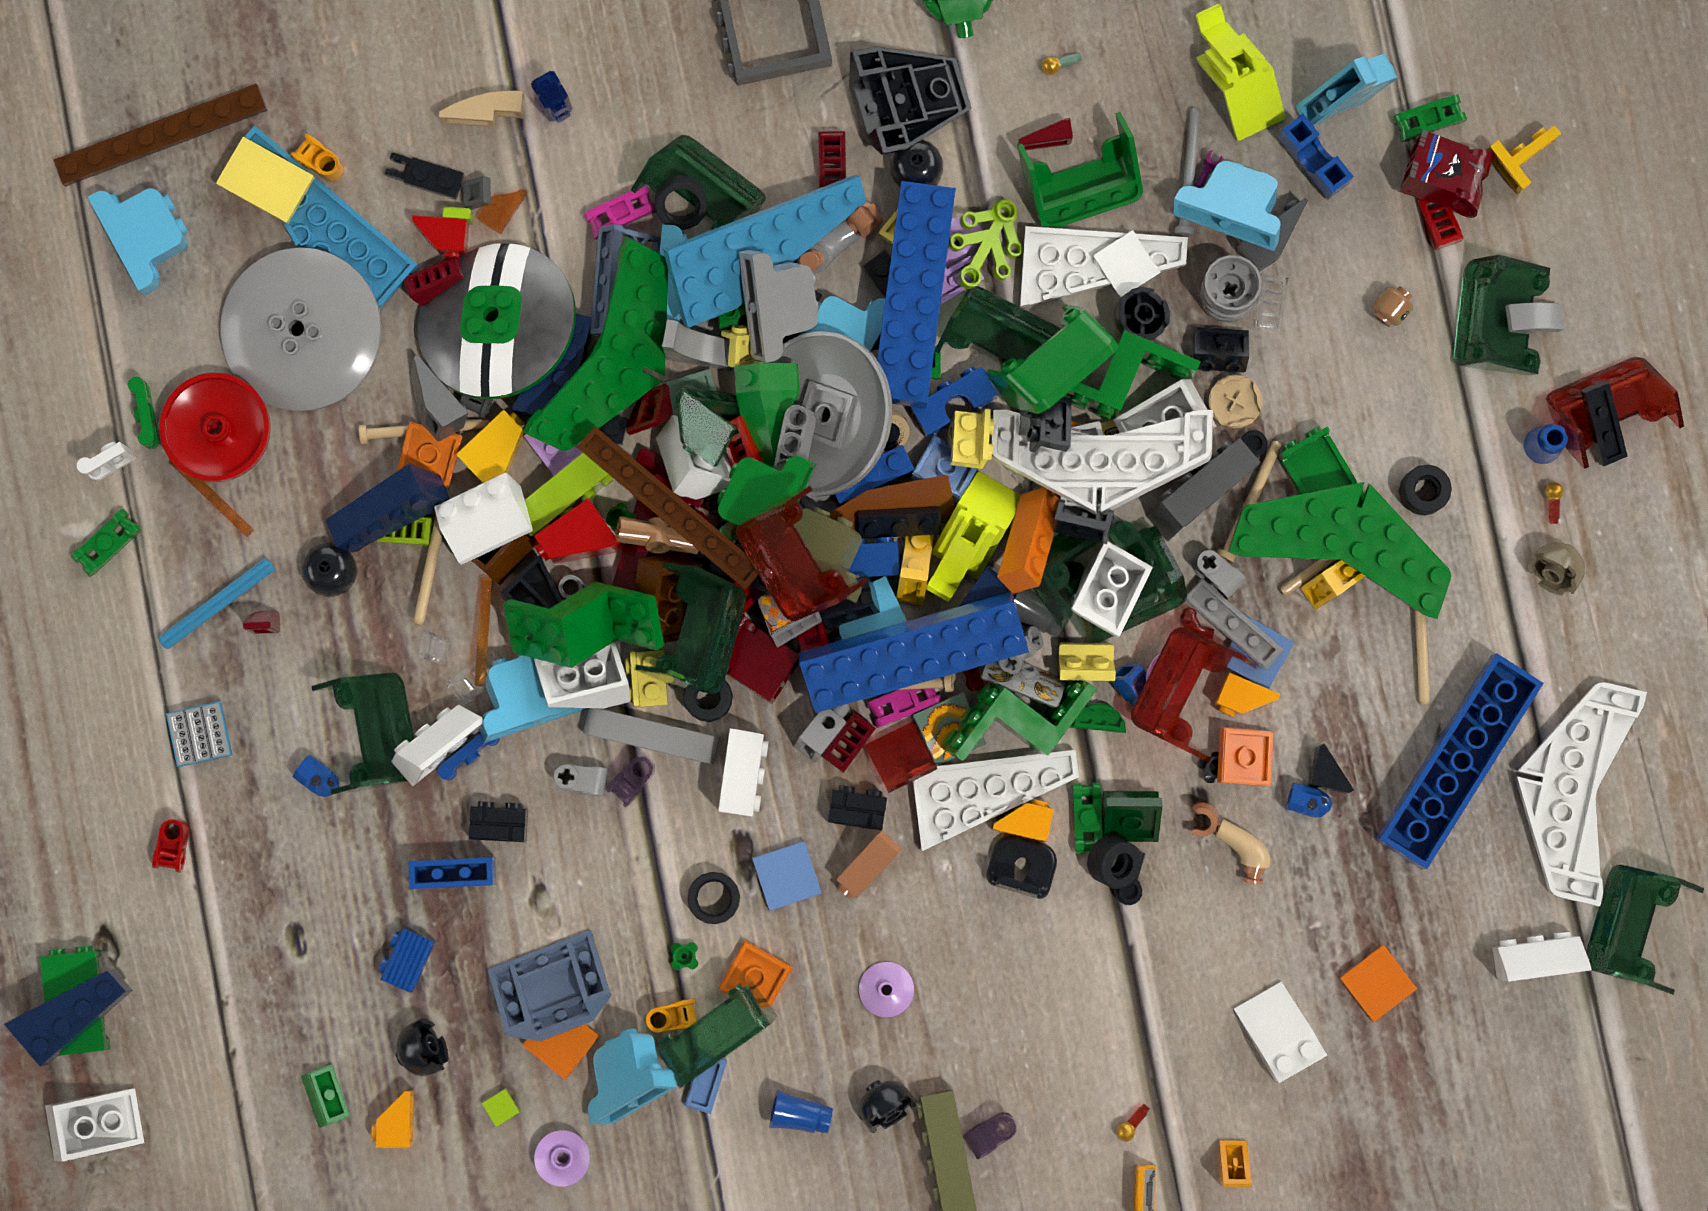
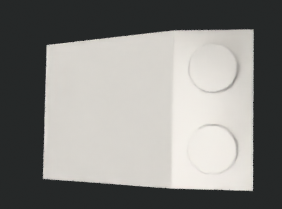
M1181 379L1115 418L1114 422L1120 433L1184 417L1185 413L1207 410L1191 379Z
M1109 541L1107 544L1101 543L1094 549L1086 565L1070 611L1115 637H1120L1153 567Z
M615 642L572 668L534 659L548 707L603 709L630 702L629 683Z
M1282 982L1277 983L1234 1008L1236 1015L1275 1082L1280 1083L1327 1056L1312 1028Z
M135 1088L45 1105L55 1161L63 1162L144 1143Z

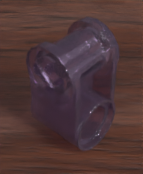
M647 757L634 758L606 788V791L615 794L624 802L623 806L627 808L655 774L653 761ZM640 761L646 762L649 766V772L644 777L638 776L635 772V766Z
M1000 1112L985 1122L974 1126L962 1136L978 1160L1011 1139L1016 1132V1122L1011 1114ZM1000 1120H1003L1004 1123L1010 1122L1008 1132H1004L1003 1129L997 1130Z

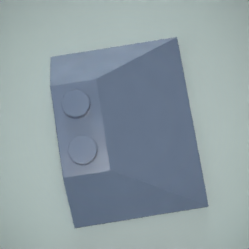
M591 930L487 969L503 1028L508 1037L543 1041L594 1021L612 996Z

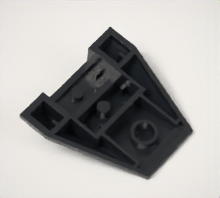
M877 46L854 50L850 53L849 89L864 138L881 155L908 149L972 109L956 58Z

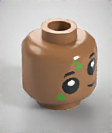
M1401 286L1397 290L1393 287L1385 288L1373 303V309L1375 310L1373 315L1387 327L1391 325L1399 326L1413 310V304L1409 300L1412 295Z

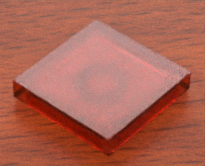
M914 721L865 745L888 793L938 769Z

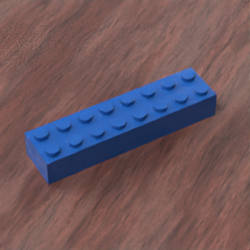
M901 181L877 359L886 375L892 404L919 408L927 407L956 188Z
M1011 591L799 652V664L814 711L817 713L1025 654L1029 650Z
M1498 653L1491 655L1375 840L1421 870L1428 869L1544 683Z

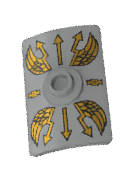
M999 661L986 664L981 676L983 680L1013 691V694L1020 700L1025 696L1053 708L1059 706L1067 680H1060V676L1023 662L1020 672L1016 674L1003 671Z

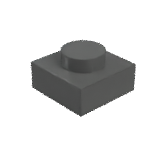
M480 176L463 182L464 208L473 210L491 204V183L489 177Z

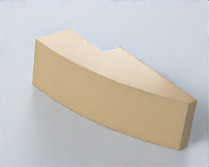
M498 91L469 97L439 111V118L445 124L496 127L497 117L524 119L525 95L523 91Z

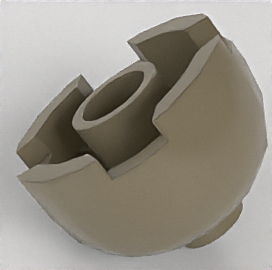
M1551 542L1540 547L1534 553L1528 563V571L1530 574L1534 572L1541 579L1538 584L1542 588L1563 596L1565 592L1575 593L1585 575V563L1574 546L1560 542Z

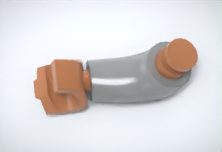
M866 201V203L847 217L849 222L842 221L802 254L799 260L800 264L810 267L813 273H820L825 270L840 253L859 239L856 234L857 232L865 238L883 222V218L879 214L880 210L874 203L870 204Z

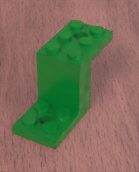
M1124 330L1118 342L1119 348L1113 354L1099 390L1079 383L1063 397L1070 398L1071 405L1076 408L1085 410L1088 407L1095 410V415L1110 420L1111 417H1118L1141 361H1145V366L1150 369L1160 371L1162 368L1171 372L1170 376L1177 380L1192 379L1201 361Z
M593 582L550 609L513 599L503 603L512 651L527 657L572 668L616 640L653 650H658L664 646L656 598L653 595Z
M1069 680L1066 683L1059 706L1057 708L1048 706L1044 712V716H1046L1044 718L1005 687L991 683L989 686L986 685L981 689L977 696L979 700L974 707H969L961 717L962 723L957 730L953 729L944 740L946 744L942 749L951 756L964 761L995 720L1030 748L1049 756L1097 691V688L1085 681Z

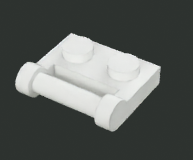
M111 442L100 449L101 453L95 457L79 459L77 469L79 472L89 475L93 480L99 481L137 458L132 449L121 442Z

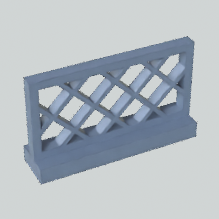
M617 224L599 227L590 335L601 336L619 265L616 263L622 244V237L627 236L642 245L646 241L653 242V250L659 254L661 237L624 229L623 226Z

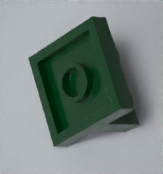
M1159 791L1103 792V837L1115 835L1128 842H1159L1163 807L1162 798H1159Z

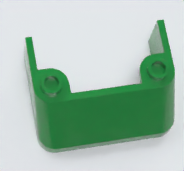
M1121 112L1115 113L1119 135L1110 137L1103 142L1100 149L1102 158L1051 174V170L1045 162L1032 163L1023 144L1017 145L1024 179L1038 219L1043 227L1059 228L1132 204L1141 198L1143 185L1134 136Z
M1065 304L1062 307L1065 313L1062 315L1061 325L1063 328L1025 360H1015L1012 358L1001 366V371L988 369L985 373L1008 406L1039 414L1053 406L1118 350V343L1084 308Z

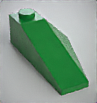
M754 363L734 366L736 397L740 416L743 417L764 463L774 467L785 412L794 405L795 400H798L800 392L798 364Z

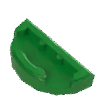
M1103 703L1090 704L1084 707L1071 728L1126 733L1125 721L1120 713L1112 706Z

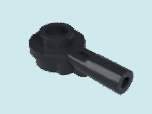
M1140 852V856H1141L1140 871H1141V867H1142L1143 860H1144V857H1145V853H1143V852ZM1140 871L1130 885L1122 889H1115L1116 898L1120 903L1130 906L1140 901L1143 891L1138 881Z

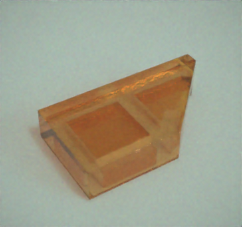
M522 189L518 192L492 196L491 204L484 207L477 218L478 221L501 235L528 192Z

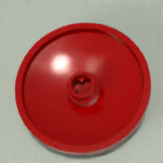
M205 373L186 380L172 392L163 407L159 430L163 448L177 468L201 481L225 482L244 475L260 461L269 443L271 422L265 402L248 383L238 377L225 373Z

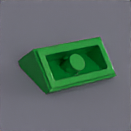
M332 1064L301 1075L319 1128L351 1117Z

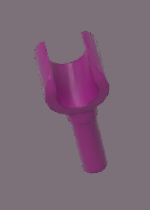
M1213 150L1207 153L1204 159L1205 167L1195 184L1200 189L1211 171L1223 159L1221 155L1218 162H1212L1209 157Z

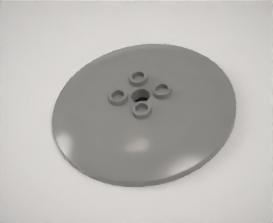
M290 248L271 253L259 259L241 274L225 301L220 333L223 352L235 377L242 379L253 387L265 403L291 411H312L331 406L353 393L367 378L380 349L382 323L375 295L364 277L354 267L343 259L325 251L312 248ZM296 321H301L304 325V332L300 336H294L291 332V326Z
M818 331L802 334L783 344L781 357L776 361L768 363L798 364L800 392L798 400H795L794 405L811 409L816 416L808 459L817 463L803 495L829 496L843 492L856 485L878 462L885 449L891 429L892 398L889 384L881 365L874 355L861 343L846 335L834 332ZM826 408H829L830 418L827 422H824L822 413ZM800 412L796 417L797 425H801L804 422L805 415L803 412ZM794 439L790 444L792 453L799 447L798 439Z

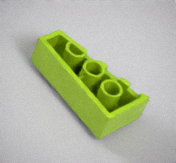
M582 453L525 499L533 528L529 535L531 537L535 536L589 498L591 500L594 498L599 490L615 480Z

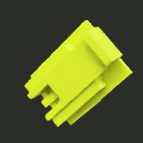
M1220 4L1197 13L1196 20L1200 34L1208 42L1211 49L1206 50L1204 54L1196 57V59L1224 94L1235 138L1240 141L1285 120L1286 116L1274 69L1244 33L1237 35L1225 21Z
M977 472L958 502L931 554L940 558L941 562L926 586L928 591L949 602L965 574L976 580L979 579L1015 516L1021 496L1019 493L984 473Z

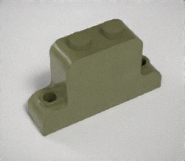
M818 507L814 511L809 509L799 510L784 541L779 544L770 565L856 603L862 587L856 579L857 575L849 572V569L859 550L862 539L861 535L852 529L854 523L842 517H838L837 521L829 518L831 513Z

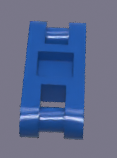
M478 734L438 767L439 777L445 780H453L457 775L459 767L464 763L467 766L471 765L480 757L479 751L487 745H497L500 738L484 743L481 734Z

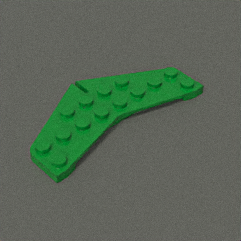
M628 237L624 238L619 248L616 263L619 265L603 331L590 357L542 410L538 409L532 415L523 430L525 434L561 451L571 450L583 441L594 427L599 429L662 382L657 377L644 372V367L665 376V353L662 345L667 324L668 266L664 256Z
M1365 482L1248 504L1242 509L1228 549L1229 553L1242 557L1343 560L1422 615L1438 619L1451 580L1450 569L1371 484L1368 483L1360 508L1357 507Z

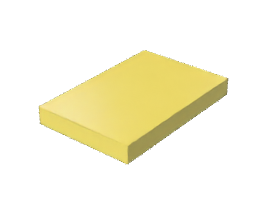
M242 137L216 184L288 224L315 177L258 144Z

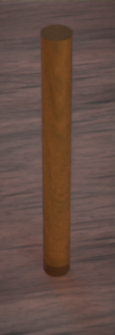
M169 460V464L246 537L253 533L254 529L204 481L187 475Z
M488 577L481 578L475 686H485L492 591V578Z

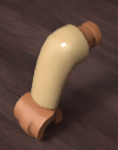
M1205 802L1194 804L1192 807L1196 814L1207 815L1211 820V824L1207 827L1194 826L1192 835L1201 837L1208 836L1213 832L1216 833L1215 837L1239 853L1240 863L1245 865L1244 872L1247 873V876H1243V881L1256 885L1263 884V879L1260 876L1264 875L1265 868H1270L1271 857L1268 848L1262 841L1224 819L1220 821L1219 813L1213 805Z

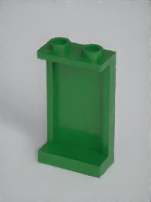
M1317 426L1305 433L1307 437L1305 440L1299 443L1293 440L1281 447L1283 452L1278 458L1299 494L1358 483L1329 435L1330 429L1328 426L1322 430ZM1363 490L1361 492L1357 504V507L1359 508L1361 507L1365 495Z
M93 945L76 947V953L65 954V949L48 950V956L40 957L44 1003L100 975L98 956H101V950L93 951ZM104 1016L59 1056L110 1050V1038L106 1039Z

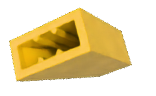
M503 410L456 455L482 483L501 474H509L525 435L521 428L524 423L514 412L508 415Z

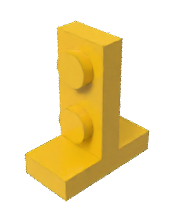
M1555 125L1548 131L1543 127L1531 137L1534 140L1527 146L1524 143L1520 144L1510 154L1499 140L1487 149L1494 154L1492 163L1517 195L1532 183L1520 166L1554 142L1561 133Z
M934 535L906 536L897 592L898 602L923 606Z
M1340 560L1300 589L1313 608L1317 610L1366 576L1343 560Z

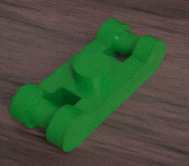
M1459 94L1394 115V123L1399 126L1401 132L1399 133L1401 142L1419 137L1423 130L1434 132L1467 121L1466 114L1461 111L1459 105L1461 103ZM1449 108L1451 116L1446 117L1443 109ZM1415 118L1418 127L1411 128L1408 120Z
M132 377L128 381V388L135 394L137 406L133 407L136 422H140L142 429L138 435V441L148 449H155L159 446L160 439L150 387L140 377Z
M124 509L115 513L108 523L83 546L72 553L71 558L84 567L83 571L89 577L96 574L141 532L142 528L137 523L131 522L128 518L129 514ZM119 526L125 530L121 536L115 532ZM93 550L99 555L94 561L88 556Z
M1092 782V785L1073 783L1075 854H1084V851H1090L1092 846L1099 839L1103 838L1100 782ZM1082 796H1092V804L1082 805ZM1083 832H1093L1094 840H1084Z

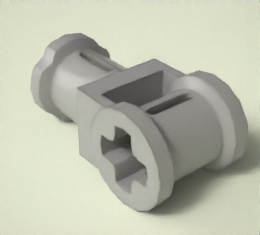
M1031 626L1024 632L1029 650L1028 653L999 661L1003 671L1010 674L1020 672L1024 659L1032 657L1037 650L1042 648L1043 638L1038 628Z

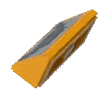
M1136 1164L1133 1211H1155L1156 1166Z

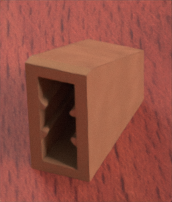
M881 831L836 879L840 883L837 888L848 899L852 895L857 899L902 849Z

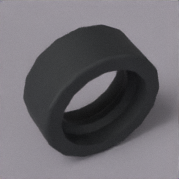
M685 175L672 176L664 180L657 188L654 197L656 212L661 222L665 225H675L681 230H687L698 225L704 218L707 210L706 195L701 184L692 177ZM686 189L694 193L697 204L691 213L685 216H675L667 211L665 208L666 197L675 190Z
M709 872L702 874L693 881L688 891L687 901L690 911L697 919L708 924H719L726 922L734 916L739 907L740 893L738 886L732 878L723 873ZM709 882H719L725 885L730 894V903L727 909L716 915L706 913L698 903V892L702 886Z

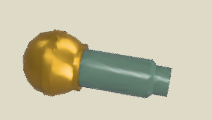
M1073 53L1060 58L1046 57L1042 61V70L1047 75H1054L1061 68L1082 61V56L1080 53Z

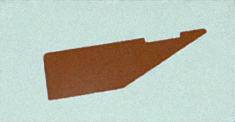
M941 475L866 490L830 512L829 518L836 521L838 517L854 523L852 529L857 532L858 511L940 506L941 520L950 519L955 505L948 475Z

